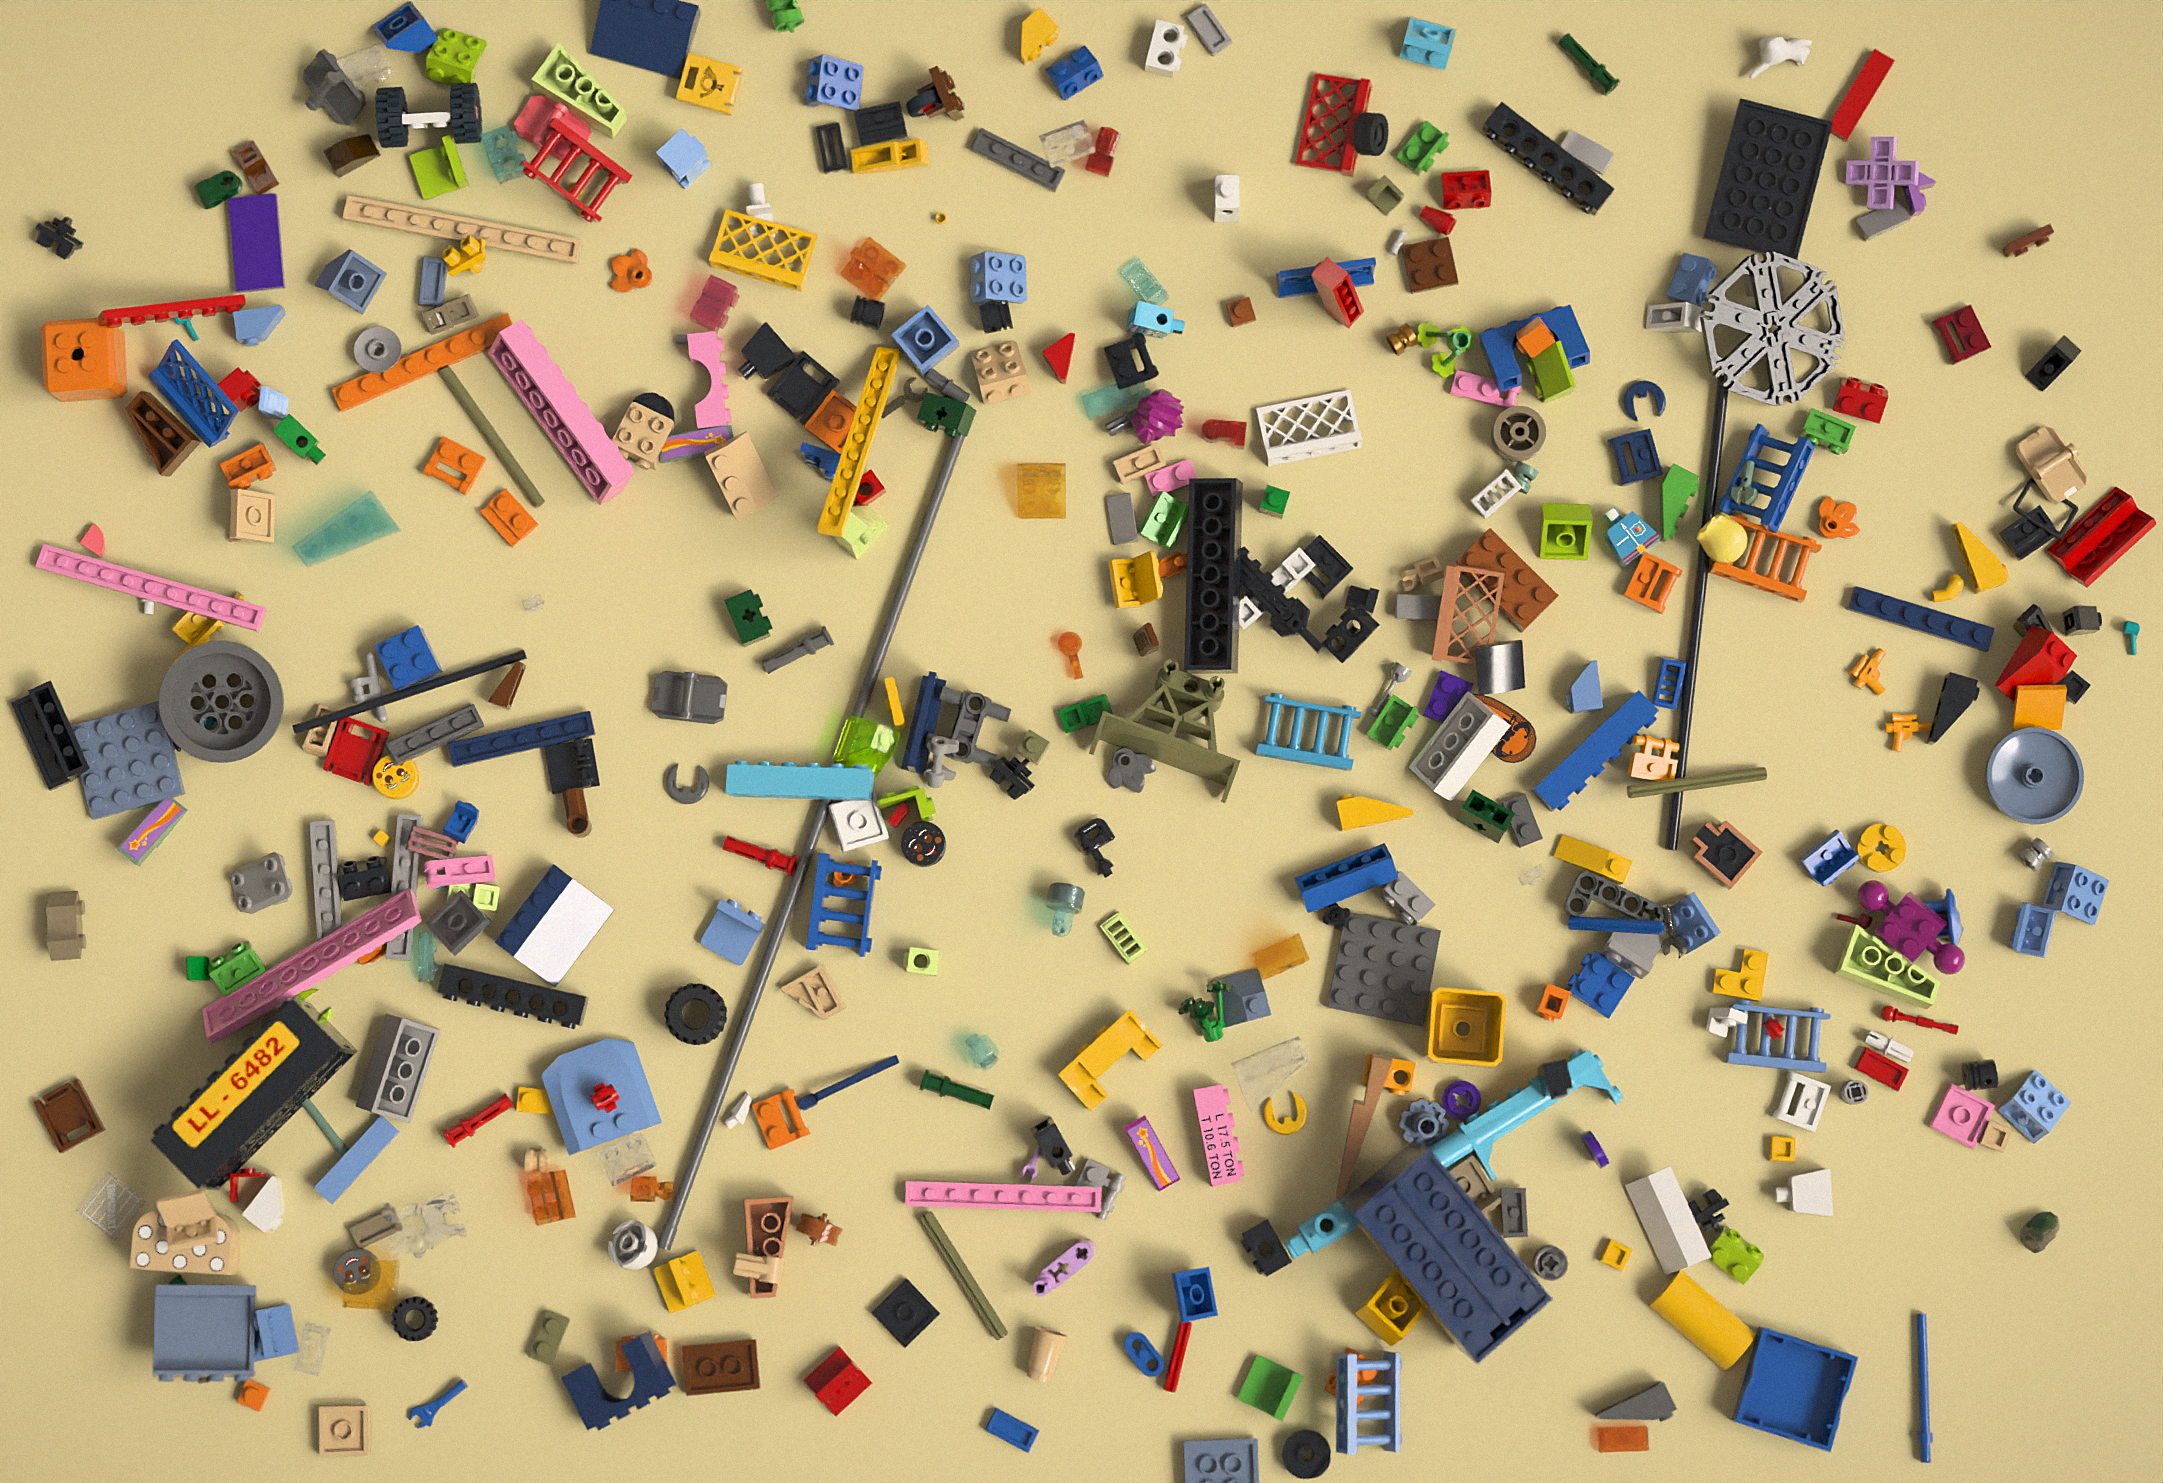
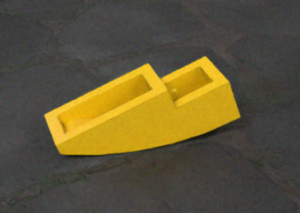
M920 138L899 143L890 141L851 150L854 174L897 171L929 165L928 145L926 141Z

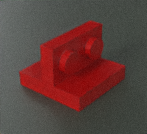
M841 1347L835 1350L804 1379L805 1383L816 1394L815 1397L821 1403L823 1402L835 1416L841 1413L873 1383Z

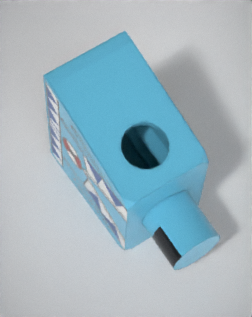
M1137 301L1130 308L1126 332L1142 333L1145 336L1164 339L1170 332L1182 334L1185 321L1174 319V310Z

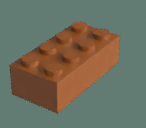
M1491 528L1455 562L1458 565L1505 572L1499 611L1521 633L1559 596ZM1461 571L1471 583L1476 581L1472 573ZM1489 575L1482 580V583L1488 591H1491L1498 586L1499 577ZM1479 583L1475 585L1483 595L1486 594ZM1494 592L1493 594H1491V595L1494 597V599H1495V598H1496V592ZM1487 597V599H1488L1493 605H1495V604L1492 602V600H1491L1489 597Z

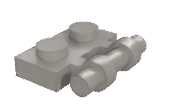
M1088 1159L1076 1186L1102 1187L1105 1185L1109 1187L1104 1201L1101 1200V1212H1098L1096 1216L1105 1221L1109 1212L1112 1213L1115 1207L1113 1203L1118 1192H1122L1124 1187L1122 1184L1126 1176L1117 1172L1114 1180H1109L1106 1177L1110 1169Z

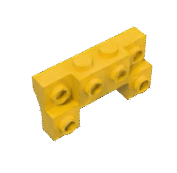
M1131 1009L1110 1028L1106 1026L1101 1028L1095 1034L1097 1039L1091 1045L1086 1042L1076 1051L1079 1056L1058 1074L1090 1111L1109 1095L1096 1080L1132 1048L1146 1062L1163 1046Z

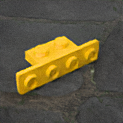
M239 591L232 597L241 601L245 599ZM186 611L170 627L187 643L172 660V663L187 650L209 642V636L215 630L219 631L226 623Z

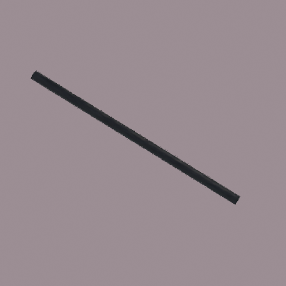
M524 650L517 651L292 725L294 733L298 734L527 659Z

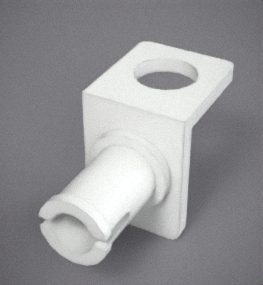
M763 184L749 185L751 206H746L747 214L773 222L771 206L769 203L765 204ZM755 225L750 227V232L754 239L765 234L758 233L755 230Z

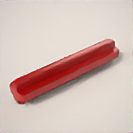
M1179 1321L1163 1386L1165 1391L1176 1392L1191 1332V1322L1181 1323Z

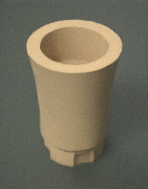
M1035 1327L1027 1376L1037 1381L1049 1383L1061 1349L1068 1336L1051 1329Z

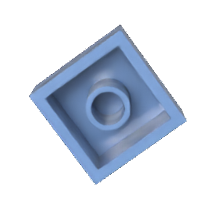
M929 305L925 306L891 334L892 341L922 377L959 347L958 339Z

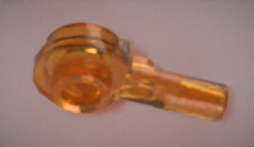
M1066 632L1060 636L1058 647L1063 654L1069 657L1074 680L1083 678L1078 653L1082 647V640L1077 633Z

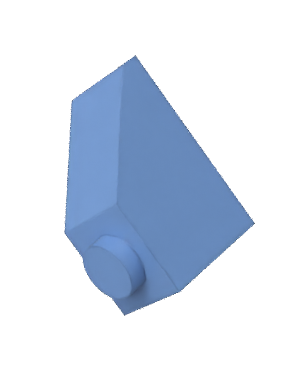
M281 305L233 312L237 341L241 345L244 344L245 347L257 346L259 342L266 341L285 316V309Z
M1593 660L1588 664L1568 690L1569 694H1565L1566 707L1571 708V714L1600 711L1603 708L1597 660Z

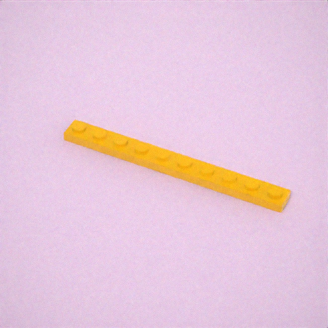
M879 346L876 348L817 527L818 534L843 536L901 358L900 349Z

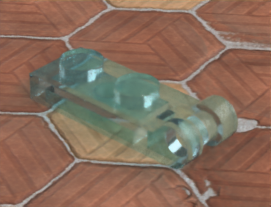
M1145 382L1136 384L1138 393L1133 395L1130 392V387L1119 390L1117 384H1113L1081 396L1089 420L1137 403L1142 398L1150 395L1151 391L1147 389Z

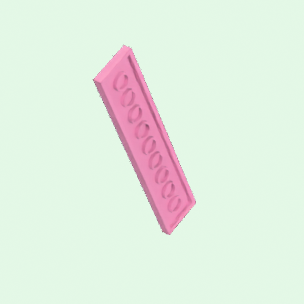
M410 887L252 979L226 997L224 996L203 1008L202 1014L207 1039L213 1044L218 1040L226 1038L230 1033L247 1026L259 1016L267 1014L286 998H292L300 992L308 990L322 979L330 977L339 969L349 966L356 959L371 953L385 942L391 941L402 932L415 927L421 922V917L414 892Z

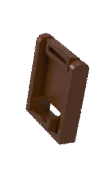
M79 1078L73 1081L77 1089L76 1091L70 1083H67L43 1096L46 1107H44L40 1099L34 1102L59 1153H64L106 1130ZM86 1125L90 1132L70 1142L67 1134Z

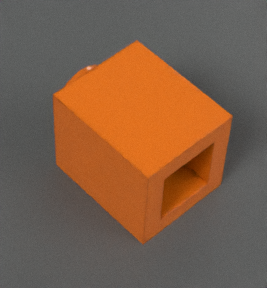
M1539 316L1516 332L1518 339L1516 342L1517 347L1523 354L1528 353L1531 358H1534L1556 342L1552 332Z

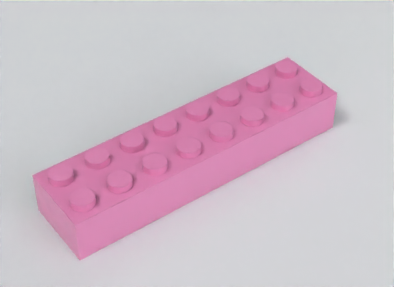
M520 320L500 331L488 354L597 503L601 505L622 493L634 474L630 462L623 458L616 443L609 439L602 424L595 420L590 413L588 405L581 401L576 394L574 386L568 383L562 375L560 367L554 364L548 356L547 349L540 345L534 337L533 330L526 326L523 320Z

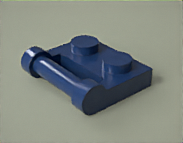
M1650 428L1608 440L1609 447L1613 449L1621 477L1619 479L1621 487L1663 475ZM1628 443L1636 470L1634 475L1629 474L1622 444Z

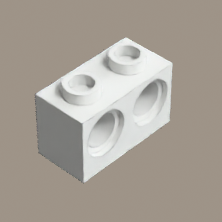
M1161 20L1156 21L1145 64V71L1173 78L1174 70L1179 71L1182 57H1178L1180 48L1185 49L1188 35L1184 34L1185 26ZM1166 34H1173L1177 39L1174 42H1167L1163 37ZM1166 56L1171 61L1167 65H1162L1158 62V59Z

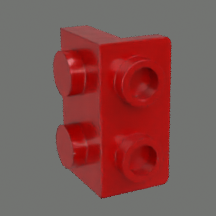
M1842 377L1833 411L1880 424L1888 400V390L1880 384L1871 383V385H1868L1855 377H1848V379Z

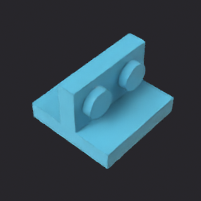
M1410 17L1399 58L1445 70L1456 29Z

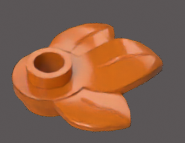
M634 249L630 257L625 255L614 257L611 260V267L617 276L610 283V287L618 292H629L634 287L641 289L649 286L652 281V272L647 267L648 258L646 254L639 249ZM640 273H643L642 277L640 279H637V276Z
M1830 496L1821 502L1818 509L1821 518L1818 530L1822 537L1834 539L1839 536L1844 539H1850L1858 534L1860 529L1853 523L1857 514L1855 504L1844 502L1837 505ZM1828 523L1831 524L1834 527V529L1829 528Z

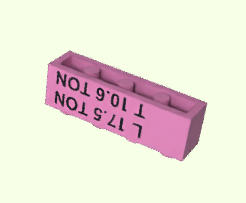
M1222 1085L1193 1090L1211 1186L1241 1181L1240 1176L1245 1174L1242 1161L1237 1162L1236 1152L1240 1151L1238 1138L1232 1137L1231 1128L1235 1127L1233 1113L1227 1112L1226 1104L1230 1103L1228 1089H1223Z

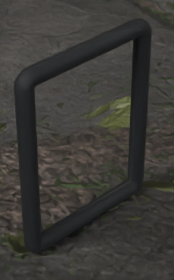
M2030 478L2013 505L2014 511L2055 538H2062L2078 512L2077 505L2068 499L2062 501L2073 508V511L2060 533H2056L2018 508L2032 483L2037 485L2035 480Z

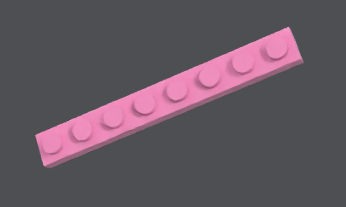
M906 1181L905 1206L1101 1212L1102 1187Z

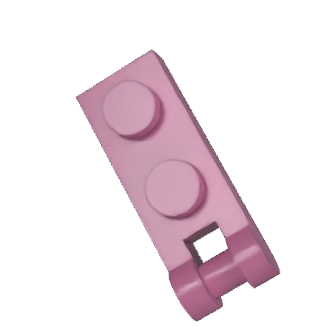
M1456 370L1450 394L1508 409L1517 406L1515 400L1517 394H1520L1521 386L1505 390L1504 392H1508L1506 399L1499 398L1500 392L1496 387L1494 379Z
M492 855L433 860L424 863V871L428 874L426 883L429 889H436L446 885L495 881ZM444 871V875H437V872Z

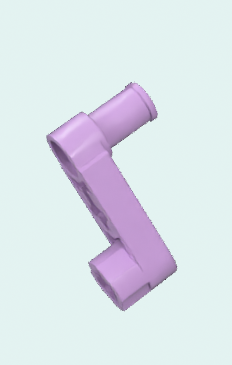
M1082 1238L1045 1267L1033 1284L1032 1291H1037L1035 1295L1039 1297L1044 1296L1085 1266L1095 1255V1243L1091 1239L1086 1240ZM1086 1248L1088 1252L1081 1255L1079 1250ZM1059 1262L1062 1264L1068 1263V1273L1064 1270L1056 1278L1054 1272L1061 1266Z

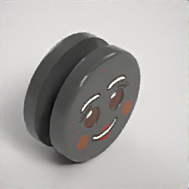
M348 1250L341 1254L335 1262L333 1269L334 1280L338 1287L346 1293L353 1295L367 1293L376 1287L381 1278L380 1262L368 1250Z

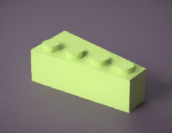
M868 505L855 506L851 508L843 536H834V538L854 558L858 559L889 524Z

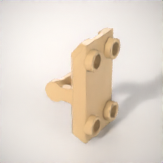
M2044 426L2016 445L2017 456L2046 498L2054 504L2060 503L2086 485L2087 472L2076 458L2079 455L2078 450L2072 443L2067 445L2057 429Z

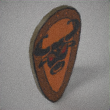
M1472 694L1511 725L1491 752L1503 762L1508 763L1522 762L1530 757L1537 742L1536 731L1530 721L1519 712L1492 697Z

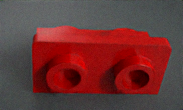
M1489 170L1441 173L1444 210L1480 209L1491 206L1492 190Z

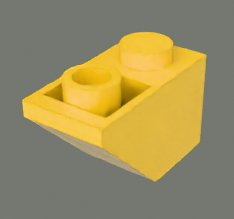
M1040 7L1022 22L1021 61L1024 65L1029 61L1032 63L1037 60L1042 54L1041 50L1046 45L1052 46L1059 38V26Z

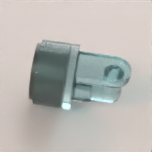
M1055 882L1049 886L1045 906L1055 910L1051 928L1053 935L1064 937L1070 933L1074 914H1080L1082 911L1085 892L1082 888L1060 882Z

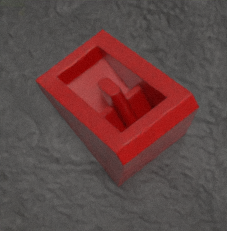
M1069 333L1042 351L1044 359L1062 384H1066L1075 343V333Z

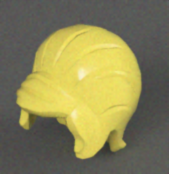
M1723 512L1707 522L1698 531L1696 537L1707 555L1719 563H1730L1737 560L1747 547V534L1744 528Z

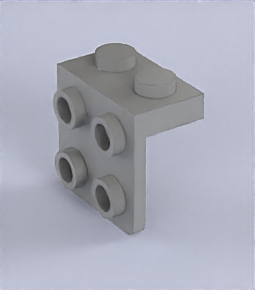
M1624 915V916H1622L1620 919H1632V918L1629 917V916H1627V915ZM1612 932L1600 954L1605 956L1610 962L1619 965L1631 975L1642 980L1650 973L1654 966L1652 961L1664 940L1658 934Z

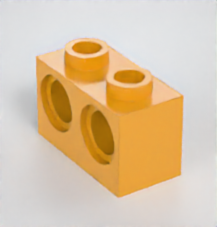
M1366 1054L1361 1084L1367 1085L1372 1059L1371 1054ZM1392 1058V1064L1383 1088H1389L1391 1094L1402 1096L1405 1095V1091L1411 1092L1416 1062ZM1396 1071H1403L1406 1074V1082L1399 1085L1394 1081L1393 1076Z

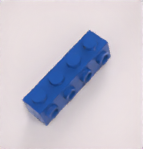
M1383 843L1294 879L1300 898L1307 912L1310 913L1398 879L1393 858L1386 844Z

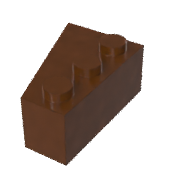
M141 391L125 408L138 434L141 435L145 442L146 449L156 463L157 470L161 476L170 477L201 443L152 393Z

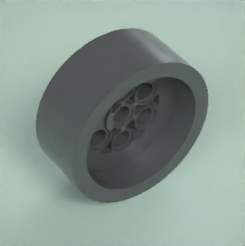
M212 641L187 650L173 662L166 672L160 687L159 711L168 735L186 753L208 762H234L255 754L272 739L282 720L284 693L275 669L261 654L239 643ZM234 673L238 674L241 678L240 685L235 688L230 687L227 683L228 676ZM211 674L216 678V684L213 688H206L203 685L202 680L204 676ZM244 694H250L254 698V704L250 708H244L240 703V699ZM219 695H225L229 698L227 708L220 709L217 707L216 698ZM195 696H201L205 701L204 707L200 710H195L191 706V700ZM234 715L239 716L243 721L239 729H232L229 726V719ZM209 716L215 717L218 721V725L214 730H208L204 726V721Z

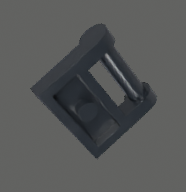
M1137 333L1128 340L1103 348L1119 390L1151 380L1159 374L1157 366L1152 363L1145 345L1146 339L1142 333ZM1136 348L1144 366V370L1139 372L1130 350Z
M1321 535L1303 550L1316 567L1330 580L1325 585L1312 571L1304 576L1319 592L1318 595L1322 599L1354 569Z

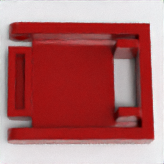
M349 717L341 719L323 770L329 772L333 763L335 764L332 771L333 774L358 783L362 781L363 775H366L364 785L370 786L373 779V769L380 760L390 732ZM354 725L373 731L371 741L351 734Z

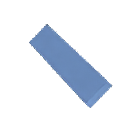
M381 1115L318 1182L314 1189L333 1205L400 1132Z

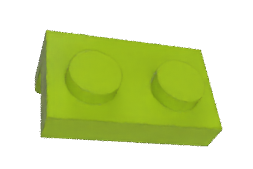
M1727 1226L1722 1229L1720 1235L1708 1248L1712 1256L1708 1259L1742 1285L1760 1267L1764 1258V1254L1756 1245L1748 1243L1739 1232Z

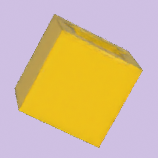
M381 829L373 837L382 847L391 838Z

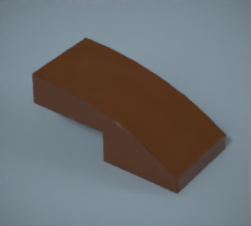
M254 140L233 151L258 195H262L279 185L278 180Z

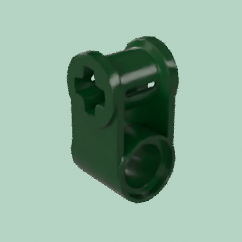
M225 170L197 183L193 188L204 210H208L239 194L243 188V183L235 173ZM229 179L233 180V181H231V185H232L231 187H228V186H227V185H228V181H227V180H229Z

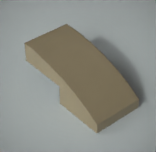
M470 294L458 297L422 313L431 335L451 329L455 325L479 316Z

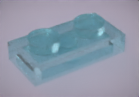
M433 932L419 933L418 982L433 981V977H436L437 963L433 962V952L437 951V939L433 938Z

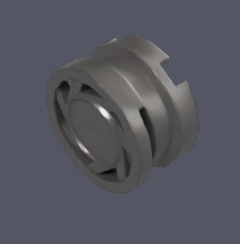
M1544 1246L1533 1257L1534 1270L1538 1276L1545 1280H1558L1565 1275L1568 1269L1567 1256L1555 1246Z

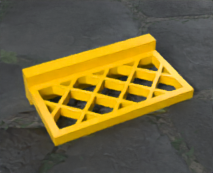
M726 209L714 249L711 251L709 258L710 266L802 292L818 235ZM729 217L739 219L743 227L730 232L727 226ZM756 224L761 225L766 233L754 239L749 228ZM746 231L751 241L739 247L733 236ZM778 231L785 232L788 240L776 245L771 235ZM769 237L774 247L761 253L756 243ZM801 237L811 239L809 247L799 252L794 241ZM731 238L736 249L729 253L719 251L721 243ZM791 243L797 254L785 260L779 249ZM754 245L759 255L752 259L745 258L742 250ZM777 251L782 262L774 266L769 265L764 257ZM800 258L803 263L801 273L791 271L787 263Z

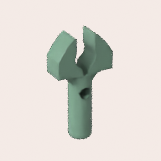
M1750 460L1745 462L1741 484L1738 487H1732L1731 495L1739 506L1741 496L1745 491L1747 492L1745 503L1748 506L1756 500L1758 491L1751 487L1754 462Z

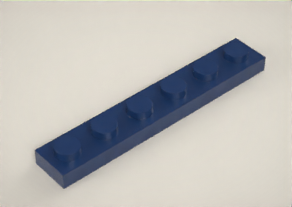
M1858 586L1854 587L1848 606L1849 611L1984 652L1989 650L1995 629Z
M586 711L448 743L452 765L456 768L594 736L596 733L591 712Z

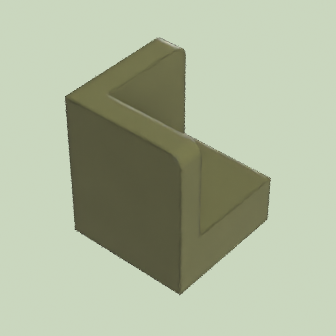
M1386 175L1378 180L1367 191L1366 195L1385 216L1395 209L1405 196Z

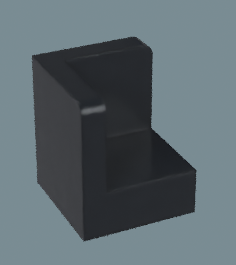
M1353 585L1350 586L1344 609L1350 607L1353 610L1360 605L1372 616L1379 590L1371 587L1367 590Z

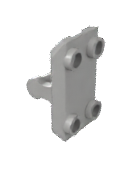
M277 852L270 853L237 868L230 876L240 912L253 914L271 905H278L288 901L293 887L290 878L287 877L284 867L286 864L281 854Z

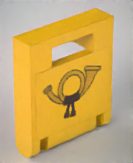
M688 53L676 100L731 115L732 109L725 107L724 104L734 106L741 81L740 77L732 74L742 75L744 69ZM689 69L698 71L693 90L684 88Z

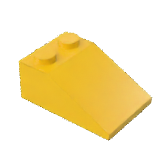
M1393 1269L1369 1295L1355 1314L1392 1347L1406 1336L1425 1312L1426 1308Z

